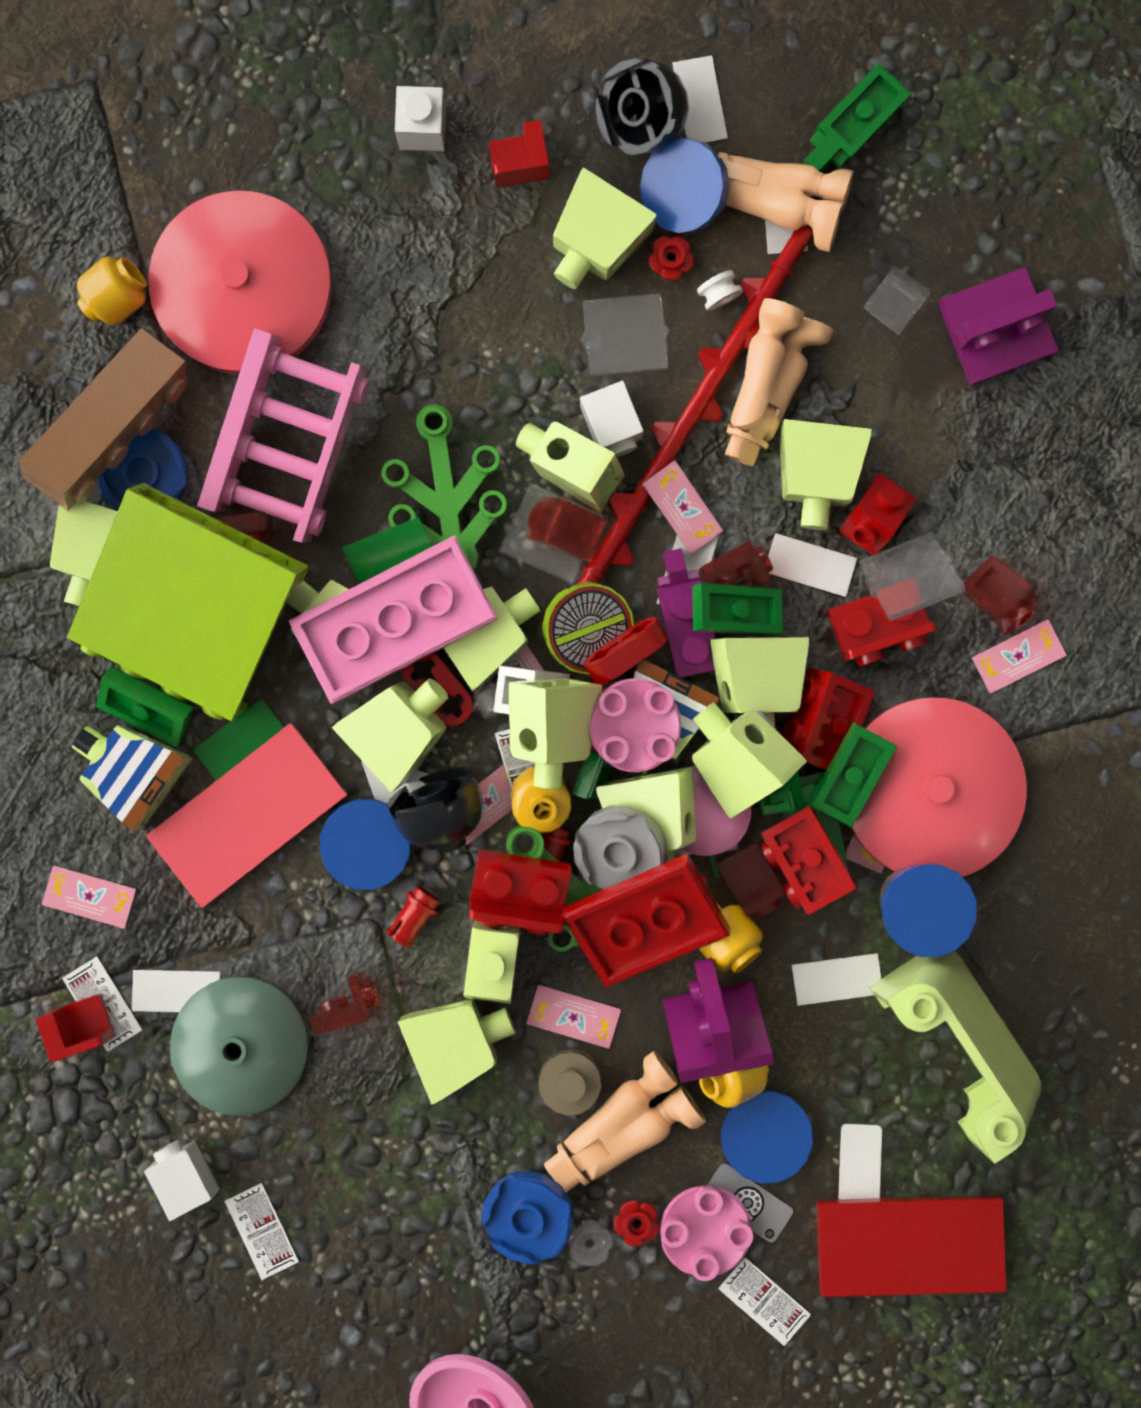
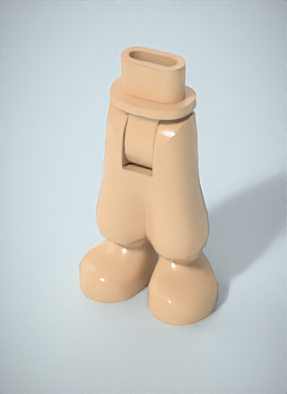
M723 152L718 153V157L722 158L728 171L730 188L726 206L760 217L787 230H798L804 224L809 225L813 230L814 244L818 250L831 251L840 216L848 199L854 171L842 168L829 174L819 172L815 166L808 164L773 163L741 156H728L727 153ZM811 197H819L822 200H815Z
M765 298L760 307V330L751 339L744 381L732 412L731 424H728L726 431L731 436L725 455L751 467H754L760 449H768L769 444L766 441L769 442L777 432L788 405L804 377L808 362L801 353L802 349L806 346L827 344L830 342L834 331L830 326L822 322L804 317L805 312L801 309L775 299Z
M652 1051L644 1057L643 1077L639 1080L624 1082L589 1119L579 1126L564 1142L557 1145L558 1153L544 1163L548 1173L555 1182L562 1186L566 1193L580 1182L586 1186L590 1183V1179L593 1181L631 1157L657 1145L669 1135L671 1125L674 1122L678 1121L690 1129H697L706 1123L700 1108L682 1084L673 1090L661 1103L653 1107L649 1106L650 1101L657 1095L668 1092L679 1084L672 1069L656 1051Z

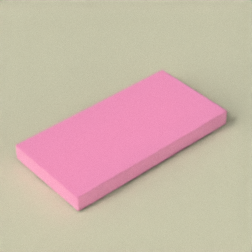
M454 535L289 620V623L331 704H335L498 620Z

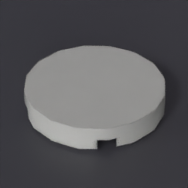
M610 805L595 811L580 827L573 845L575 863L582 877L591 886L595 884L603 890L666 863L668 859L666 839L658 824L646 813L630 806Z

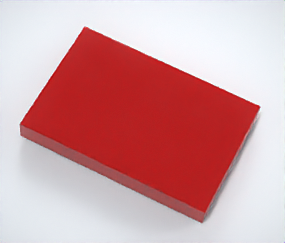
M688 853L569 904L562 909L561 914L605 988L730 936L728 922Z

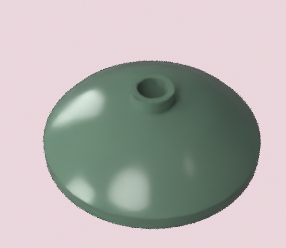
M246 976L220 979L196 992L177 1015L170 1039L173 1069L186 1092L204 1107L218 1113L234 1116L259 1113L283 1100L301 1078L309 1051L306 1023L294 1001L277 986L258 978ZM228 1043H236L241 1047L242 1053L240 1058H231L227 1054L226 1047Z

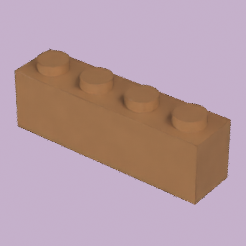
M141 328L21 457L19 464L24 479L67 511L77 501L79 503L85 502L95 491L98 485L97 479L107 468L111 470L116 468L123 461L128 452L127 446L138 434L144 436L152 429L158 419L157 413L167 402L171 404L176 402L183 394L188 384L185 360Z

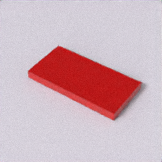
M1000 1195L816 1200L819 1294L821 1297L1006 1292L1003 1198Z

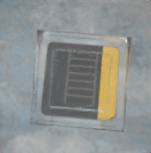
M894 266L863 308L899 335L931 293L900 268Z

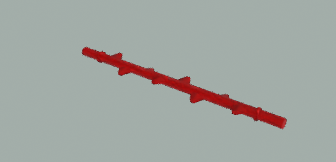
M803 225L798 230H794L777 260L771 262V269L766 278H744L740 285L749 302L748 307L722 349L701 348L697 355L706 375L677 422H655L651 430L661 448L632 494L611 493L608 500L617 519L588 566L582 568L584 573L576 585L583 582H603L605 579L603 575L610 564L630 565L633 562L634 558L625 539L651 499L643 483L675 460L699 420L719 421L723 414L714 395L742 349H749L751 339L760 330L758 325L759 310L765 298L774 299L786 278L791 277L792 268L813 236V232L808 227Z

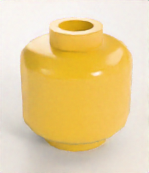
M103 257L79 277L77 289L81 298L78 300V306L85 316L93 322L101 320L109 325H119L145 303L146 294L144 288L147 287L146 279L140 270L127 258Z
M531 767L520 773L512 784L510 791L512 813L518 824L522 827L533 828L540 834L549 833L560 828L569 817L572 808L569 787L563 776L561 788L547 789L534 786L535 767Z
M732 904L722 909L718 905L730 926V936L701 947L699 950L707 959L712 958L714 968L717 971L724 972L731 969L736 974L751 964L762 953L763 950L759 945L762 941L763 933L741 906Z
M763 1066L699 1079L700 1087L703 1093L716 1104L724 1108H734L753 1099L765 1090L769 1067Z

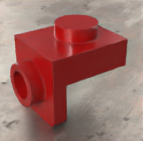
M879 472L839 531L870 554L877 555L894 535L916 500V497Z

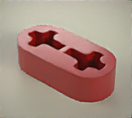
M648 617L634 624L596 650L584 661L583 665L595 684H606L657 651L667 642L669 637L656 617Z
M432 653L420 659L424 663L432 660L435 666L431 669V673L451 697L456 698L461 695L464 699V702L460 705L463 714L458 718L453 714H448L445 717L441 713V710L445 707L444 703L434 713L448 726H459L465 723L471 717L473 711V700L468 691L436 654ZM411 664L403 668L402 673L406 683L416 691L426 680L421 678L415 681L412 675L416 672V668Z

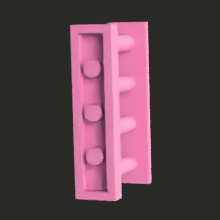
M254 328L197 506L213 512H224L227 505L232 506L234 503H238L297 524L293 540L300 543L310 542L312 535L318 537L324 526L327 511L321 508L355 405L363 404L369 390L370 379L365 377L366 367L352 362L348 374L344 375L284 354L283 348L279 347L281 337ZM279 371L341 393L333 419L269 398V392L264 390L270 373L276 374ZM265 415L327 437L318 464L255 442V437L250 435L255 418L260 419ZM248 459L312 481L304 507L242 486L241 481L236 479L241 461L246 463Z

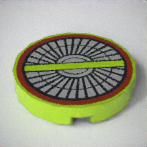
M583 582L556 594L546 608L542 630L548 650L556 661L570 671L589 675L583 665L584 661L596 650L633 626L634 621L632 611L621 595L606 585Z

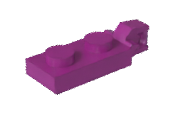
M682 548L666 551L663 554V560L667 576L657 578L659 587L657 595L665 631L669 637L668 644L675 675L684 678L715 671L710 647V640L715 639L714 633L693 632L692 586L703 583L702 579L700 580L697 569L687 571Z

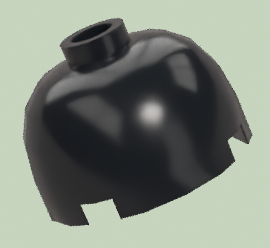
M644 58L620 61L606 73L602 81L607 82L603 87L602 95H597L595 110L597 125L604 139L611 146H617L629 155H644L658 152L678 138L686 124L689 112L688 94L678 74L665 64Z
M464 767L442 769L418 778L419 781L426 785L410 793L407 787L404 786L389 799L387 808L402 836L412 845L429 850L441 849L442 852H451L459 849L466 843V837L476 829L482 816L483 798L474 772L470 770L467 775Z

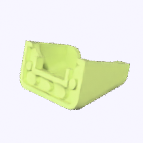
M955 951L941 957L915 956L870 986V990L881 1007L884 1009L891 1007L897 1018L911 1030L926 1032L944 1021L947 1022L982 1076L981 1079L964 1089L969 1099V1110L966 1117L957 1121L968 1139L994 1164L1015 1151L1022 1144L1041 1094V1081L1037 1072L961 957Z

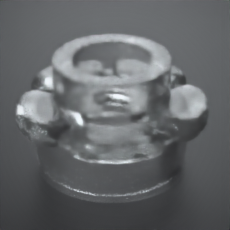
M492 680L481 685L471 697L475 702L472 706V712L476 715L480 714L486 722L495 719L501 714L493 712L497 685Z
M585 1220L581 1222V1226L573 1227L572 1235L567 1245L571 1248L570 1256L576 1263L586 1266H597L608 1258V1250L613 1245L612 1236L609 1230L603 1229L598 1221ZM592 1239L594 1245L587 1247L585 1244L586 1240Z

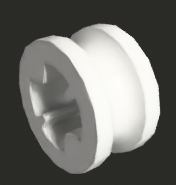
M728 270L712 277L697 289L698 295L705 296L707 299L705 304L707 311L718 309L743 293L741 285L733 283L735 278L733 270Z

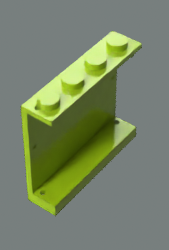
M142 483L128 488L125 492L66 638L80 644V649L84 653L96 658H107L121 665L120 669L124 673L138 679L147 678L161 685V690L176 699H188L202 706L203 712L210 717L218 720L224 718L233 721L248 706L247 703L243 702V698L289 594L293 588L303 582L309 566Z

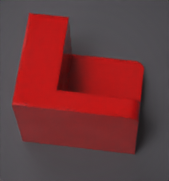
M541 120L524 122L522 136L494 140L489 143L496 188L549 179V163Z
M100 994L49 1010L35 1019L50 1063L104 1045L116 1036Z

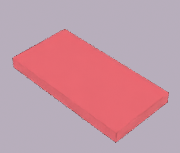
M290 723L152 830L146 837L198 905L204 908L349 794L296 726Z

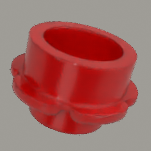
M663 236L653 243V253L649 255V265L655 273L665 280H677L684 273L690 271L694 256L690 253V245L684 238L674 236L673 238ZM672 253L675 255L676 259L674 261H669L667 259V255Z
M627 1201L620 1207L619 1215L615 1216V1231L617 1235L624 1238L626 1244L635 1247L642 1246L645 1241H652L659 1232L660 1226L656 1221L658 1213L648 1202ZM639 1219L641 1226L634 1227L633 1221Z

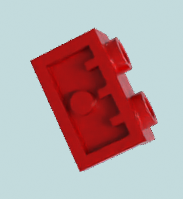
M915 580L826 610L843 662L856 658L858 667L885 658L882 649L899 643L902 652L926 644L928 641L925 634L937 630L935 622H929Z
M808 668L804 676L800 708L798 712H791L789 720L782 728L781 736L805 758L807 764L826 771L852 723L855 722L860 726L863 725L875 690L832 672Z
M812 806L803 809L761 833L766 841L761 844V849L767 861L774 869L780 866L788 880V883L784 885L785 892L797 910L803 907L806 914L809 915L858 888Z
M479 849L469 899V918L491 928H500L508 925L524 928L527 932L536 935H547L550 932L562 933L564 919L561 914L568 892L572 872L571 864Z

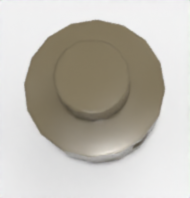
M575 1049L562 1050L551 1055L542 1065L539 1074L540 1095L545 1104L553 1111L567 1116L581 1114L590 1109L598 1099L601 1089L600 1071L594 1058L584 1051Z

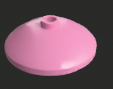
M463 1354L442 1356L427 1364L415 1379L409 1400L410 1408H534L523 1388L507 1372L489 1361Z

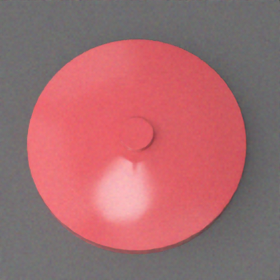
M240 190L216 193L202 198L185 208L168 224L161 234L153 251L149 267L148 285L150 301L154 314L165 334L178 349L195 362L212 370L228 374H240L254 328L281 337L279 347L283 348L284 354L293 357L299 355L320 331L326 319L332 297L330 262L314 228L297 210L275 197L253 191Z
M931 697L915 699L893 706L879 714L864 727L897 745L854 825L850 827L857 841L871 857L894 872L912 865L938 863L958 872L964 877L984 868L1005 850L1015 836L1023 818L1027 798V783L1019 751L1008 733L997 721L970 704L954 699Z

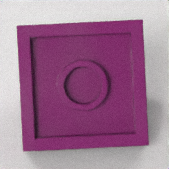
M1026 267L944 297L937 303L970 387L1053 356L1059 351L1046 320V316L1057 307L1051 289L1036 294Z
M712 958L695 961L694 967L697 981L688 982L690 993L662 999L680 1082L684 1083L772 1065V1050L753 981L719 987Z

